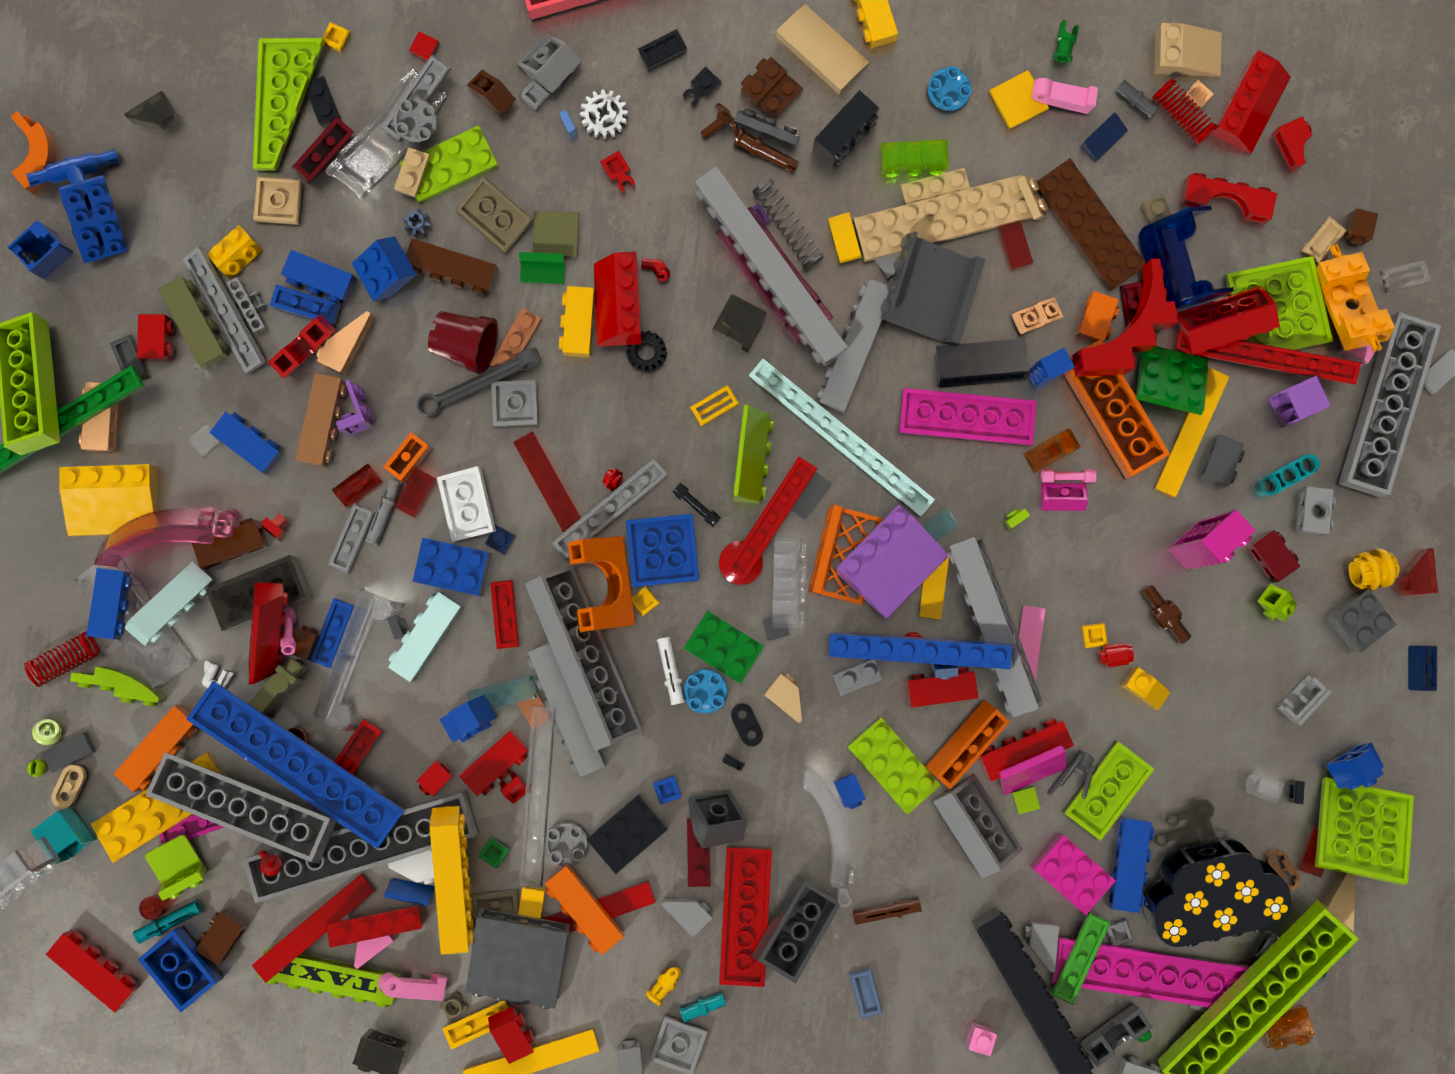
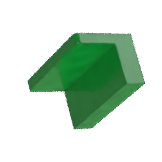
M519 252L521 283L563 285L566 261L564 254Z

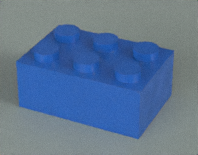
M422 538L412 582L482 597L492 553Z
M182 926L173 929L137 959L180 1013L189 1008L223 979L212 963L195 951L198 946Z

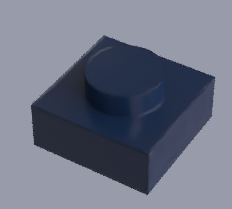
M495 524L496 532L490 533L485 544L505 555L515 535Z

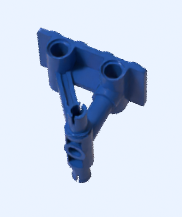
M115 149L96 155L90 152L76 157L70 156L62 161L47 164L45 166L46 169L26 173L30 187L47 182L56 184L66 180L70 181L71 184L59 187L58 190L84 263L127 251L104 176L101 175L87 180L85 175L98 172L100 167L119 163Z

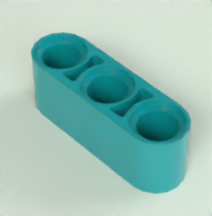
M1313 454L1298 457L1260 478L1255 484V491L1261 497L1275 495L1318 471L1320 461ZM1304 460L1310 463L1309 471L1303 467ZM1285 470L1291 474L1290 481L1284 479L1283 473ZM1265 481L1270 482L1272 485L1270 492L1264 488Z

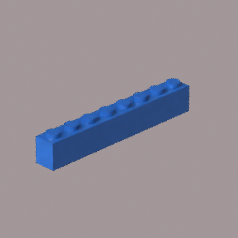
M834 632L830 634L829 657L1011 669L1014 667L1015 644Z

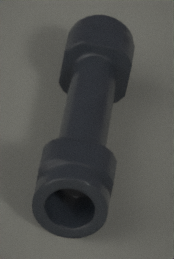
M679 483L672 493L678 499L686 501L705 518L704 521L713 527L721 517L714 510L710 511L688 492L689 489Z

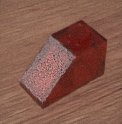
M1434 548L1420 550L1401 573L1399 586L1400 590L1403 591V596L1438 593Z

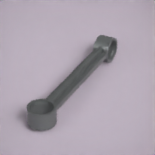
M537 348L526 349L520 352L516 358L435 396L430 393L423 394L417 400V409L426 417H436L441 412L443 406L520 370L536 367L542 362ZM429 398L435 399V409L430 413H425L423 410L424 402Z

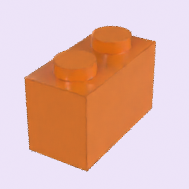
M1093 291L1088 297L1075 336L1091 342H1096L1101 338L1103 342L1109 340L1113 329L1110 327L1111 321L1116 319L1120 309L1117 306L1119 299Z
M410 432L383 468L403 483H406L433 448Z

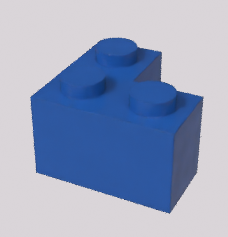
M481 695L448 712L449 714L440 718V721L452 743L459 739L463 743L474 737L477 733L491 727L490 722L497 717L485 695Z
M1372 742L1356 745L1326 764L1338 789L1348 787L1349 790H1353L1361 785L1369 787L1377 783L1376 779L1384 774L1381 769L1384 765Z

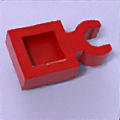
M620 151L600 161L611 182L618 179V187L622 193H625L624 182H629L632 187H635L633 178L626 175L631 170Z

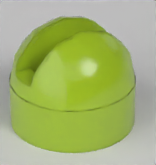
M34 759L28 763L27 772L32 777H41L47 772V764L42 759Z

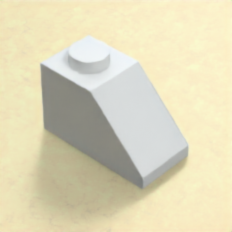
M432 850L388 863L390 869L416 883L424 881L426 885L434 882Z

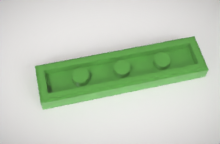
M1088 912L1051 995L1069 1004H1074L1111 924L1109 920Z

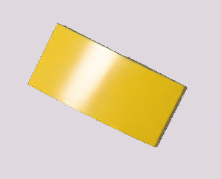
M850 212L828 218L840 263L861 258Z

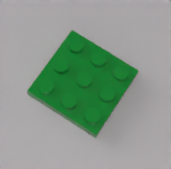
M1155 346L1147 352H1141L1136 399L1202 415L1205 407L1209 359Z

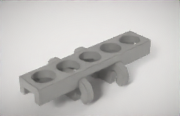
M238 277L226 282L235 298L233 300L234 304L239 305L244 314L242 319L244 321L247 320L253 333L256 334L257 331L265 329L266 327L258 311L264 310L267 304L261 302L258 296L260 292L252 291V294L248 295ZM237 282L239 285L238 289L234 290L231 284ZM242 291L244 295L238 297L237 293ZM253 298L258 304L256 307L250 301ZM244 301H248L250 304L247 309L242 308ZM258 320L260 326L255 328L253 321Z

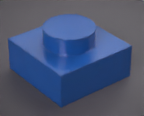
M675 776L653 783L660 805L682 798Z

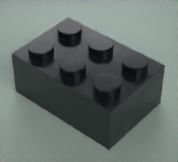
M859 90L814 139L812 151L831 168L836 163L840 165L848 156L846 153L849 149H855L862 141L861 137L865 132L870 133L877 125L879 107Z
M639 793L586 840L611 870L617 874L668 830V826Z

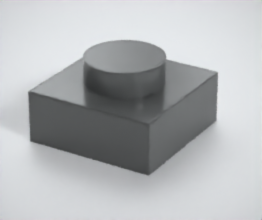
M399 615L388 617L387 620L394 639L403 638L406 634L405 631L408 630L404 618L400 619Z

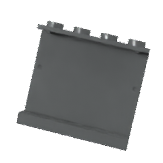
M916 231L908 233L903 237L900 244L902 250L894 263L895 272L887 285L888 294L887 298L882 302L880 318L949 345L959 344L986 259L978 256L968 258L918 238V232Z
M481 908L476 919L465 992L477 997L488 996L499 1001L510 1000L521 1005L532 1004L543 1009H555L559 996L558 989L570 924Z

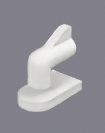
M207 660L204 663L202 685L208 688L212 681H215L214 678L220 666ZM223 670L216 682L227 689L230 681L236 674Z

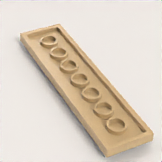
M1023 174L853 218L864 262L901 253L902 248L900 244L903 237L914 231L918 232V238L937 244L1032 219L1031 212L1016 180L1022 177Z

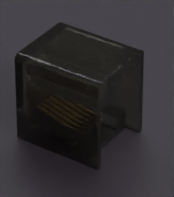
M731 294L712 328L713 335L748 353L767 318V312Z

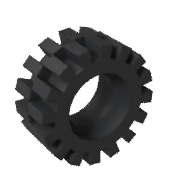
M641 331L642 344H651L655 348V355L649 360L641 359L638 355V349L642 344L626 346V354L629 363L634 369L650 373V371H656L658 367H661L666 360V346L663 339L657 333Z

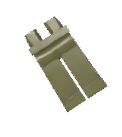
M293 658L286 666L279 665L275 669L277 673L270 677L248 704L268 716L286 693L294 691L297 685L303 683L304 679L301 676L308 667L299 659L295 660Z

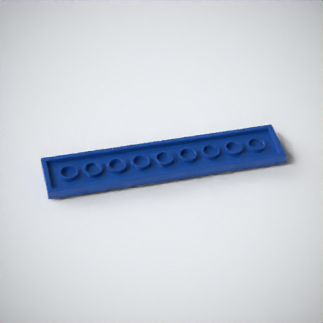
M212 681L186 718L196 727L376 849L379 848L404 812V809L216 681Z

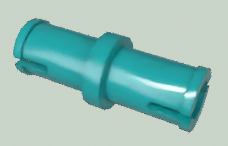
M722 992L704 1000L700 998L697 1003L679 1010L684 1023H687V1021L702 1015L706 1017L709 1012L727 1005Z

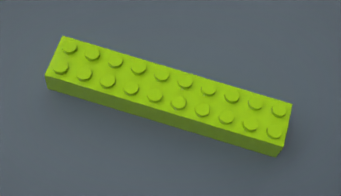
M1317 900L1158 1059L1162 1072L1164 1074H1224L1359 940L1358 937L1344 922Z

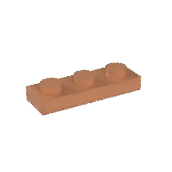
M521 308L489 366L495 368L516 358L520 352L524 351L542 319Z

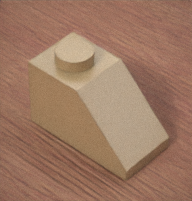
M788 673L785 676L780 674L764 695L800 723L802 715L799 688L795 685L797 681Z

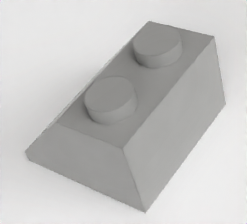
M545 33L517 65L544 89L553 93L554 90L560 88L566 77L577 69L581 60L566 42Z

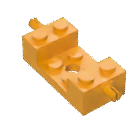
M1332 245L1329 249L1333 259L1319 262L1316 270L1323 300L1345 351L1371 345L1373 352H1376V350L1380 351L1382 349L1380 342L1388 341L1395 327L1387 308L1379 310L1366 278L1370 269L1363 252L1342 255L1339 245ZM1346 303H1355L1357 305V309L1348 308L1346 306Z

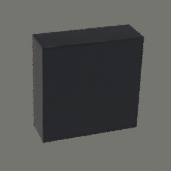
M1289 781V802L1303 804L1304 781Z

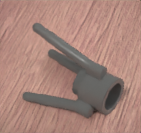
M1079 750L1070 765L1048 791V795H1052L1058 786L1062 787L1074 770L1081 774L1087 771L1082 798L1085 799L1092 774L1096 766L1092 765L1095 759L1090 754Z

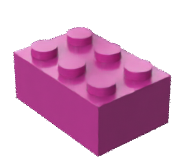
M1061 833L1057 834L1030 866L1085 915L1088 914L1116 881Z

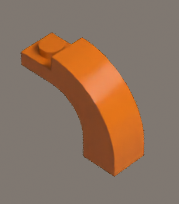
M16 111L10 117L27 136L29 152L24 162L11 173L27 191L34 194L45 183L30 187L26 173L46 169L45 166L47 164L55 163V144L46 127L39 122L35 123L29 115L23 116Z

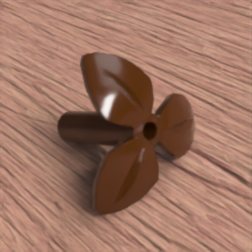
M717 103L715 105L719 109L717 120L703 129L701 134L706 139L723 125L730 124L734 130L735 137H737V122L734 121L730 111L724 105Z

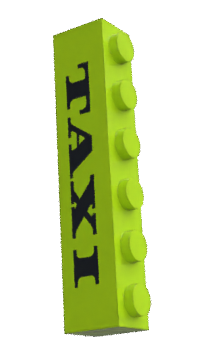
M269 947L266 950H264L263 955L267 953L272 947ZM300 954L267 982L269 984L286 983L287 987L293 989H300V986L309 988V992L321 994L322 991L330 992L331 996L336 998L349 996L353 997V1001L366 1003L367 1000L373 1001L379 1007H389L397 999L386 996L378 988L379 978L385 973L392 972L363 966L356 969L354 964L306 954ZM392 973V974L395 975L396 977H401V975H402V974Z

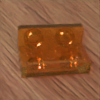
M1307 1008L1287 1010L1265 1032L1267 1038L1265 1044L1267 1048L1274 1047L1275 1050L1286 1048L1290 1044L1296 1043L1297 1046H1302L1310 1043L1315 1032Z

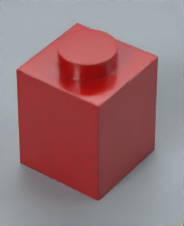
M437 760L417 780L420 784L418 788L427 796L429 794L435 796L455 775L441 761Z

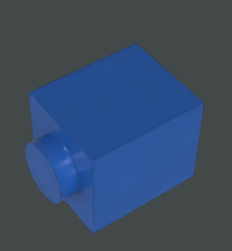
M854 772L833 781L845 808L849 806L851 810L862 805L861 801L866 798Z

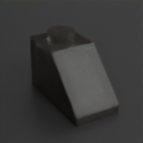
M163 91L158 92L124 114L133 124L160 130L173 128L182 119L169 97Z

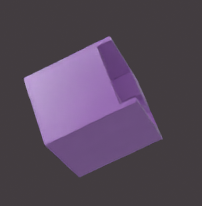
M1317 376L1268 398L1282 427L1331 406Z

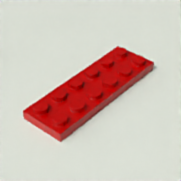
M727 846L719 985L765 987L766 965L757 961L751 955L768 927L772 849Z

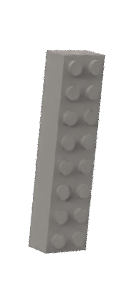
M1401 312L1390 316L1395 329L1388 341L1381 342L1382 349L1377 355L1338 483L1339 485L1380 498L1390 496L1442 326Z
M975 536L949 546L951 551H948L952 564L956 563L959 571L956 572L957 579L960 585L964 584L967 592L964 594L968 606H972L974 615H972L973 622L976 628L980 627L982 636H980L981 642L1015 644L1014 667L1011 669L991 668L996 670L998 676L996 684L999 691H1003L1006 700H1004V705L1007 712L1012 713V716L1016 717L1039 709L1044 702L982 536Z
M574 566L564 567L525 583L594 751L641 732L642 728L601 631L580 632L577 610L589 608L590 604Z
M166 752L146 793V796L316 864H319L337 822L317 812Z

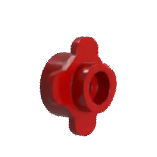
M617 468L615 470L609 469L603 478V484L606 485V488L610 491L618 488L623 479V472Z

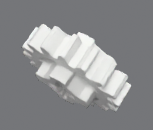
M602 89L601 95L594 91L592 99L586 96L587 104H581V108L584 111L580 112V117L584 119L582 121L583 127L588 126V133L594 131L596 138L603 134L604 139H607V134L610 133L612 137H615V130L623 131L621 124H627V120L623 117L628 116V111L623 110L626 108V103H620V95L614 98L612 90L607 95L604 89ZM613 104L617 107L619 114L612 110ZM607 110L608 115H604V117H602L601 119L600 114H603ZM589 114L596 118V124L592 123Z

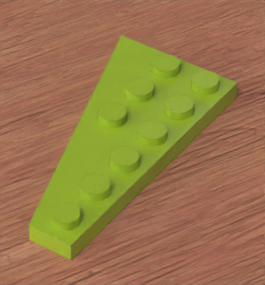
M259 38L253 150L254 170L277 171L324 46L325 40L323 38Z

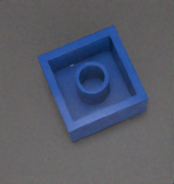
M395 236L376 240L352 262L354 269L373 301L392 297L417 275Z

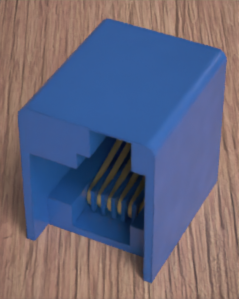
M35 221L7 247L31 273L42 279L47 278L73 254L68 245L52 229L39 221Z

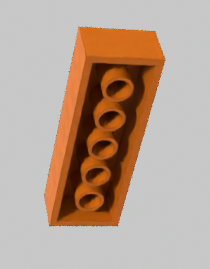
M1101 338L1086 348L1100 346L1104 342ZM1074 369L1065 375L1125 479L1138 474L1170 455L1123 375L1075 377Z

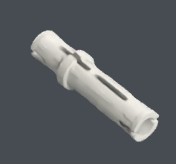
M671 637L657 639L666 678L664 684L668 688L670 704L685 703L680 685L682 679L678 676Z

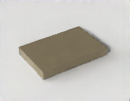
M485 176L480 178L456 208L458 213L504 253H507L534 220Z

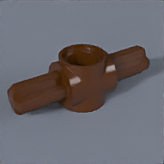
M1153 585L1145 588L1143 595L1154 608L1151 614L1157 624L1162 629L1169 628L1181 644L1187 642L1191 635L1180 621L1182 613L1177 605L1171 600L1165 601Z

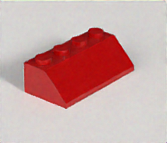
M1257 50L1251 57L1212 135L1249 154L1253 152L1291 78L1277 59L1260 50Z
M636 251L612 253L594 263L597 347L642 344Z
M1262 286L1178 312V325L1185 344L1192 355L1204 353L1215 347H1224L1231 342L1246 340L1253 335L1268 333L1280 327L1276 303Z
M257 582L254 584L249 648V684H255L275 674L277 664H282V652L278 651L281 639L284 638V632L280 631V626H285L286 612H282V606H287V593H283V584Z

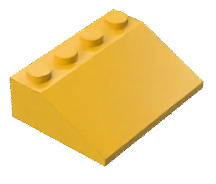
M137 464L59 467V490L68 536L158 533V480L156 466Z

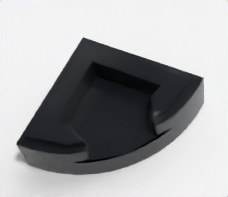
M728 753L722 759L723 763L730 767L732 766L738 771H742L745 763Z

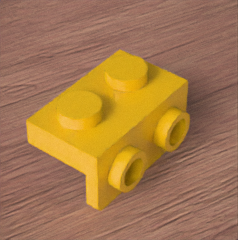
M238 225L218 244L213 246L207 252V255L216 267L231 279L260 254L262 249Z

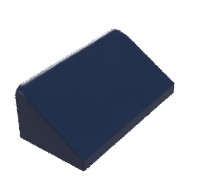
M1114 112L1083 142L1081 147L1097 161L1128 129Z
M1409 646V690L1437 691V646Z

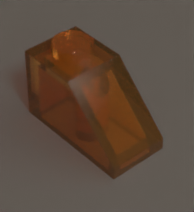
M1069 428L1024 454L1036 473L1079 449L1081 446Z

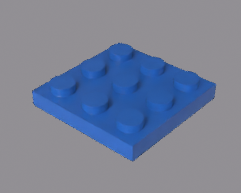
M693 514L626 520L632 587L699 581Z

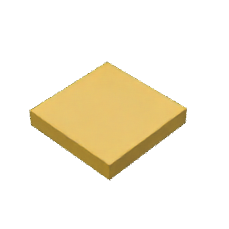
M1029 70L989 90V94L1009 130L1049 109L1047 104L1032 99L1034 79Z

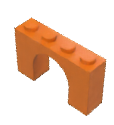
M623 536L580 539L567 542L570 565L595 564L603 571L608 583L607 597L600 606L577 610L580 632L635 625Z

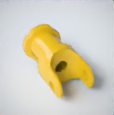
M673 967L665 974H660L657 978V983L645 995L653 1003L661 1007L663 999L670 991L676 988V981L681 975V970L678 967Z

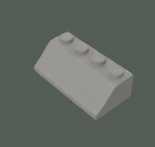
M975 774L968 776L954 785L951 790L948 789L933 801L982 879L1001 871L1023 850Z

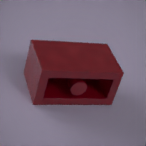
M1275 530L1266 532L1246 546L1272 583L1280 582L1301 567L1298 563L1297 555L1292 550L1289 551L1284 544L1286 542L1285 538Z

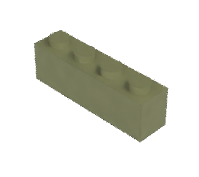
M180 276L158 288L160 295L200 367L207 369L229 357L226 352L228 349L227 344L222 337L218 338L215 332L218 328L214 321L206 316L205 311H207V308L201 299L198 300L194 294L197 290L191 280L187 281Z

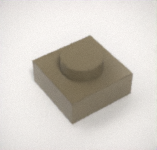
M1163 194L1141 204L1150 225L1172 214Z

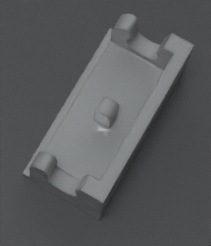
M1306 675L1277 708L1293 724L1302 725L1332 692L1315 677L1311 678L1309 675Z

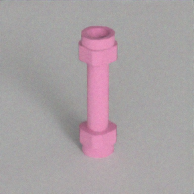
M1041 469V483H1053L1054 480H1083V483H1095L1096 470L1084 469L1083 472H1054V469Z
M287 607L282 610V612H286L284 638L281 639L280 646L283 654L292 655L296 650V642L293 638V624L296 622V615L293 608Z

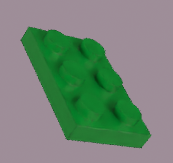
M707 611L684 649L741 684L764 646Z

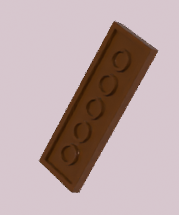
M1071 158L1036 181L1039 186L1038 193L1109 291H1112L1142 270V266L1146 262Z

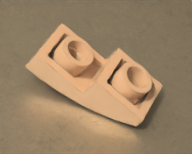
M1055 297L1039 302L1032 307L1012 314V317L1020 335L1063 318V314Z

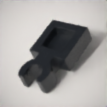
M705 66L690 82L694 88L686 90L683 93V99H687L688 96H694L695 99L692 101L691 106L696 107L699 103V97L702 95L707 99L721 85V80Z

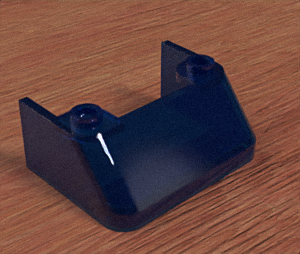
M1211 206L1186 208L1144 226L1139 233V240L1146 263L1151 259H1160L1164 270V287L1167 290L1166 301H1175L1176 309L1208 302L1235 291L1234 287L1214 289L1212 283L1208 280L1196 282L1184 240L1191 238L1195 234L1196 223L1194 217L1212 210Z

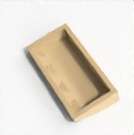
M806 4L798 9L776 31V38L839 95L870 64L867 59Z

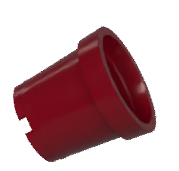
M440 311L433 321L436 324L435 330H430L429 352L464 365L471 372L479 375L483 374L489 367V363L495 353L498 340L497 320L485 316L475 318Z

